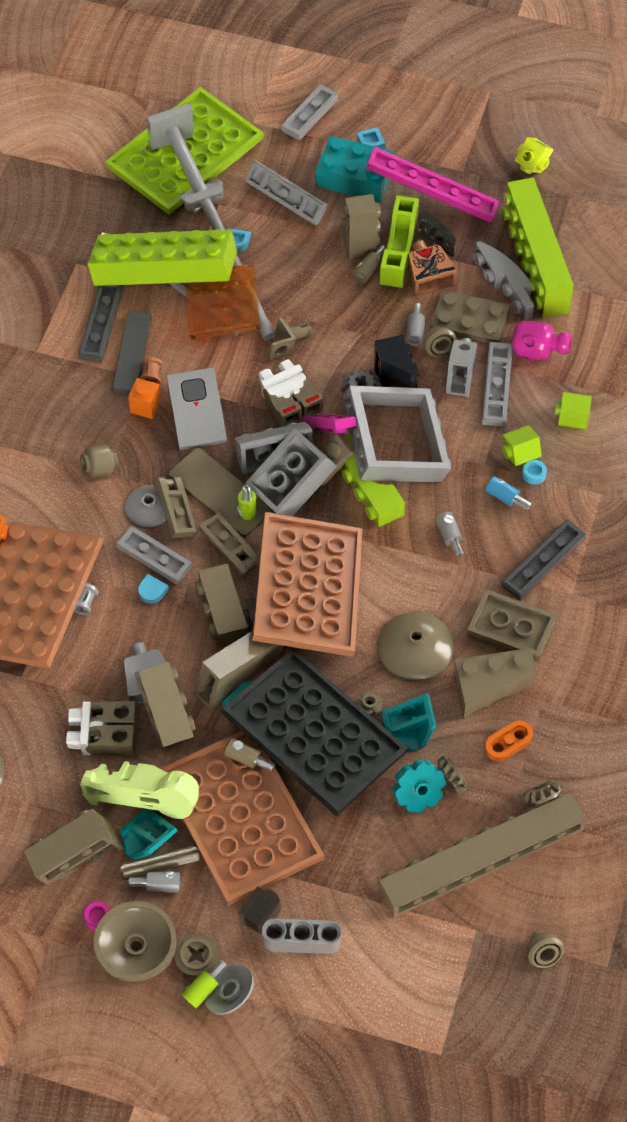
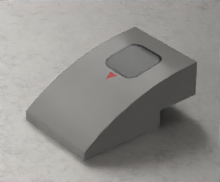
M214 368L166 375L179 450L227 443Z

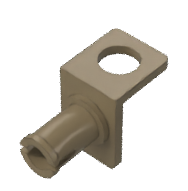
M279 317L275 332L280 341L270 345L268 359L272 361L293 354L296 340L312 335L308 322L289 327L283 317ZM279 347H285L281 352L275 353Z

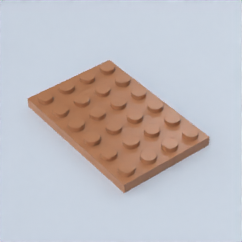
M269 512L264 513L252 641L350 657L354 656L363 528Z
M11 522L7 540H3L0 546V660L50 669L103 544L101 536Z
M242 731L160 768L165 772H185L192 776L199 785L198 801L192 813L188 817L183 818L182 821L195 845L198 847L199 853L227 906L324 860L321 848L276 768L274 767L272 771H269L257 765L253 769L225 756L230 740L235 738L262 751L261 757L271 761L270 757Z

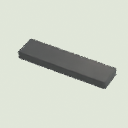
M124 285L99 286L78 354L79 359L102 363L124 291Z
M128 311L113 385L114 393L130 394L136 378L141 376L142 361L145 356L152 319L151 313Z
M567 519L502 581L501 586L521 601L585 539L586 533Z

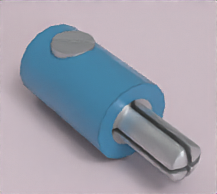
M494 476L488 483L486 492L509 506L517 504L526 510L531 507L529 501L519 496L520 490Z

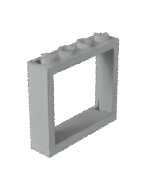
M349 386L342 402L345 415L355 416L356 426L349 427V433L360 480L443 482L451 470V460L447 456L446 441L442 437L441 421L437 417L436 401L432 397L431 390L424 388ZM363 405L419 407L432 462L376 461Z

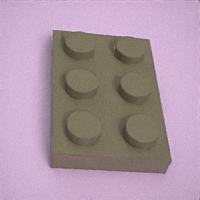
M442 290L430 329L435 326L446 327L458 338H469L472 341L489 344V342L500 343L510 304Z
M485 589L467 629V635L510 651L531 648L534 660L539 661L557 615Z

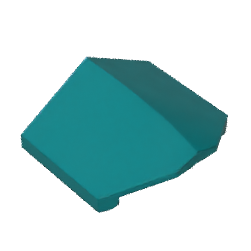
M427 693L381 711L384 727L410 751L424 748L436 728L429 694Z
M144 809L120 829L125 854L131 860H137L152 854L177 832L176 827L151 809Z

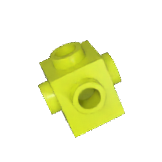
M527 137L525 142L519 146L516 152L517 157L514 161L520 164L519 168L528 174L532 172L541 173V171L547 168L550 161L549 157L554 149L537 138Z

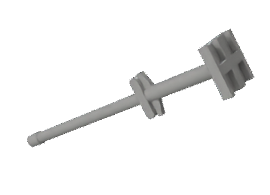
M190 103L148 116V134L150 137L148 144L151 150L171 144L192 189L180 196L181 201L185 202V209L190 211L202 207L212 229L225 230L213 205L214 202L223 199L222 184L204 183L184 141L193 137V110ZM236 255L232 272L254 316L263 340L270 341L275 338L276 333L270 320L267 319L246 272Z

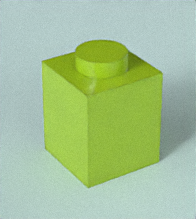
M563 392L562 401H557L555 415L559 416L558 425L587 429L592 396Z
M529 425L503 434L504 445L501 446L502 453L515 466L542 457L540 437Z

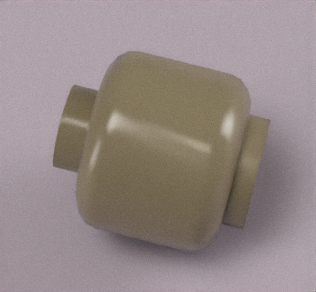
M108 445L87 447L84 454L80 456L82 471L91 478L112 475L115 466L118 465L117 453L113 452Z

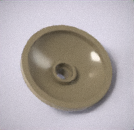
M409 612L394 617L383 627L378 638V655L383 666L394 676L406 681L422 682L439 676L447 669L453 658L454 640L448 627L438 618L422 612ZM418 636L421 639L414 640L412 637Z
M131 901L117 905L102 917L94 933L93 945L96 958L107 973L120 980L138 982L158 975L169 965L175 954L177 937L172 920L162 909L148 902ZM134 945H140L141 949L139 951H133L132 947Z

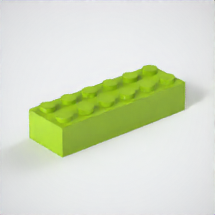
M533 177L507 182V190L503 193L505 207H502V216L504 221H508L510 238H514L515 253L521 257L522 272L527 274L532 284L531 292L534 294L535 309L540 311L542 319L569 314L574 284L535 179Z
M232 230L103 234L97 237L88 261V267L94 286L229 281L237 255V248Z

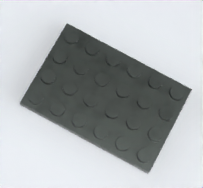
M294 648L226 704L221 712L336 817L396 763L408 749Z

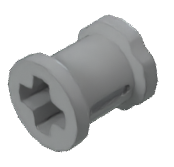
M85 583L75 607V613L84 616L90 614L91 603L99 594L95 586Z

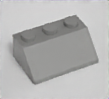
M306 422L291 423L284 427L269 428L262 432L243 434L240 437L234 438L235 453L242 475L256 472L294 428L313 443L311 427Z
M294 428L245 484L249 485L277 514L294 516L335 470L337 465Z

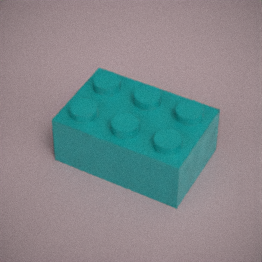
M334 136L329 137L316 167L317 187L352 196L373 194L374 201L381 202L390 179L366 169L374 146ZM382 149V150H384V151H386V152H389V153H391V154H393V155H394V153H395L394 151Z

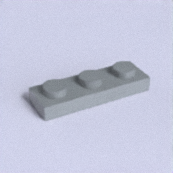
M320 84L281 125V131L300 141L338 101V93Z
M133 526L117 542L119 550L176 585L192 568V562Z

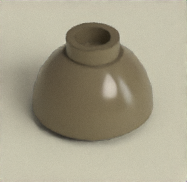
M432 327L425 337L426 352L434 358L449 355L453 341L457 340L456 335L446 327Z
M537 931L530 937L527 946V957L533 967L548 968L555 965L562 958L565 947L563 942L554 934Z

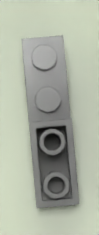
M481 241L476 242L473 258L475 264L482 268L486 282L491 283L494 290L502 288L504 295L512 301L515 313L519 314L523 321L532 319L534 304L530 299L532 284L527 276L503 253Z

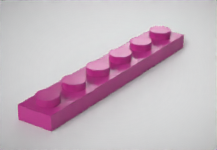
M375 146L366 166L368 170L491 223L499 204L498 200Z

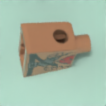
M422 240L415 242L412 246L413 251L408 254V270L414 295L418 296L456 285L457 268L442 247L439 245L427 247L426 243Z

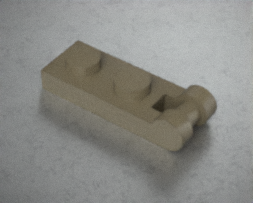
M172 476L170 479L156 477L154 479V488L159 493L172 538L195 537L198 531L181 477Z
M219 512L199 525V531L229 562L238 576H244L252 566L255 568L259 565L258 554ZM244 554L246 559L241 561L239 557Z

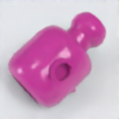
M524 320L516 324L513 332L512 349L517 357L527 358L534 363L535 359L548 360L552 351H557L564 355L570 353L572 344L571 334L567 332L554 334L552 325L545 322Z

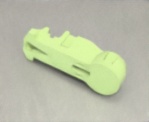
M124 761L118 772L113 771L112 775H109L106 764H101L98 768L91 771L86 770L80 784L83 796L91 805L98 806L100 802L152 809L175 819L188 817L192 813L199 795L197 781L185 772H165L154 765L142 763L130 765L128 761Z

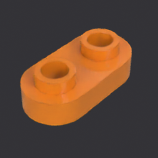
M518 720L492 734L485 743L487 757L492 761L501 762L521 751L532 741V727L527 722ZM519 734L522 735L524 738L517 739L515 735ZM498 747L501 748L502 751L495 752L493 749Z

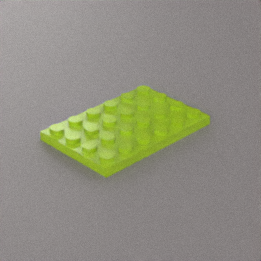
M199 87L174 107L189 103L192 107L193 137L184 141L205 184L211 177H217L264 139V133L202 87ZM147 128L105 161L106 167L170 215L185 203L181 201L180 196L192 189L171 144L151 150L148 144L150 137Z

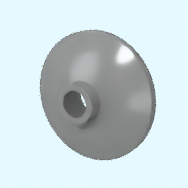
M154 485L141 486L129 494L125 502V513L134 525L141 528H156L167 522L159 493L155 490Z
M242 965L227 967L216 979L219 985L205 999V1004L212 1013L217 1015L229 1014L240 1008L247 1001L253 990L254 978L251 971Z

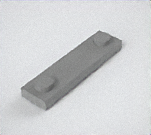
M253 161L244 180L314 225L319 224L328 204L258 161Z
M489 342L482 425L506 427L512 361V344Z

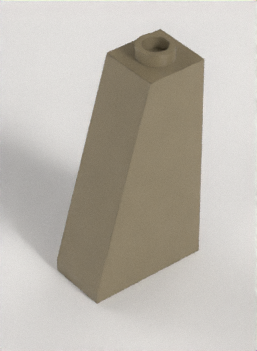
M253 631L202 662L194 695L210 710L215 709L243 682L250 680L280 655L284 646L252 641Z

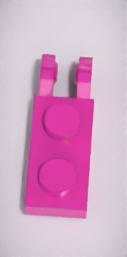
M317 414L316 416H305L302 418V422H306L312 431L315 428H319L320 432L333 431V433H345L347 428L356 426L355 416Z

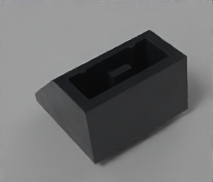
M403 335L375 341L374 371L378 375L382 387L418 388L415 378L419 376L416 362L412 363L411 347L409 343L405 344Z

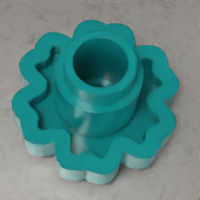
M417 759L412 765L402 766L400 771L396 773L395 779L398 783L393 785L392 792L394 793V799L399 805H404L408 812L421 813L425 810L426 806L434 807L442 799L443 793L441 789L446 785L444 773L439 767H435L430 760Z

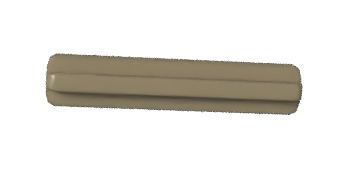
M196 845L122 863V876L124 879H128L129 877L147 874V872H156L200 860L199 850Z

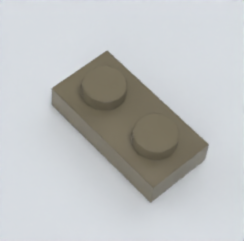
M336 433L321 450L337 465L335 470L321 485H326L354 454V450L343 434Z

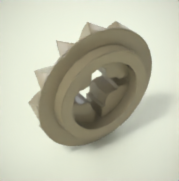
M440 757L438 759V766L457 793L464 794L468 791L466 788L468 783L450 758Z
M558 780L547 781L526 790L521 798L524 804L538 805L557 797L563 789V785Z
M188 935L176 947L175 962L180 972L186 973L189 977L199 976L203 970L208 973L218 963L219 952L217 945L206 935ZM190 949L195 953L204 951L202 953L203 963L197 959L190 962L192 959Z

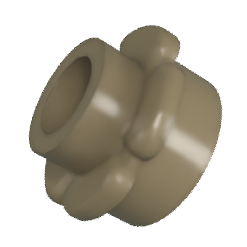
M364 692L361 698L357 700V704L371 716L376 715L382 709V698L376 693Z

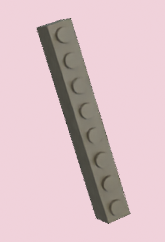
M571 792L563 796L559 794L540 807L539 805H534L528 808L524 814L518 817L510 816L506 818L500 825L494 828L486 827L482 829L476 836L470 839L462 838L454 846L446 850L443 848L438 849L430 857L422 861L414 860L405 869L386 873L379 880V892L393 918L584 830L586 817Z

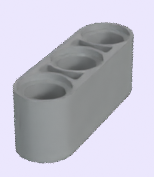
M274 918L264 923L262 927V940L265 948L273 952L332 954L341 947L342 930L339 924L330 920ZM276 931L281 936L277 939H272L268 937V934ZM302 932L309 935L305 940H299L295 936ZM330 933L335 935L336 939L327 941L323 939V936Z

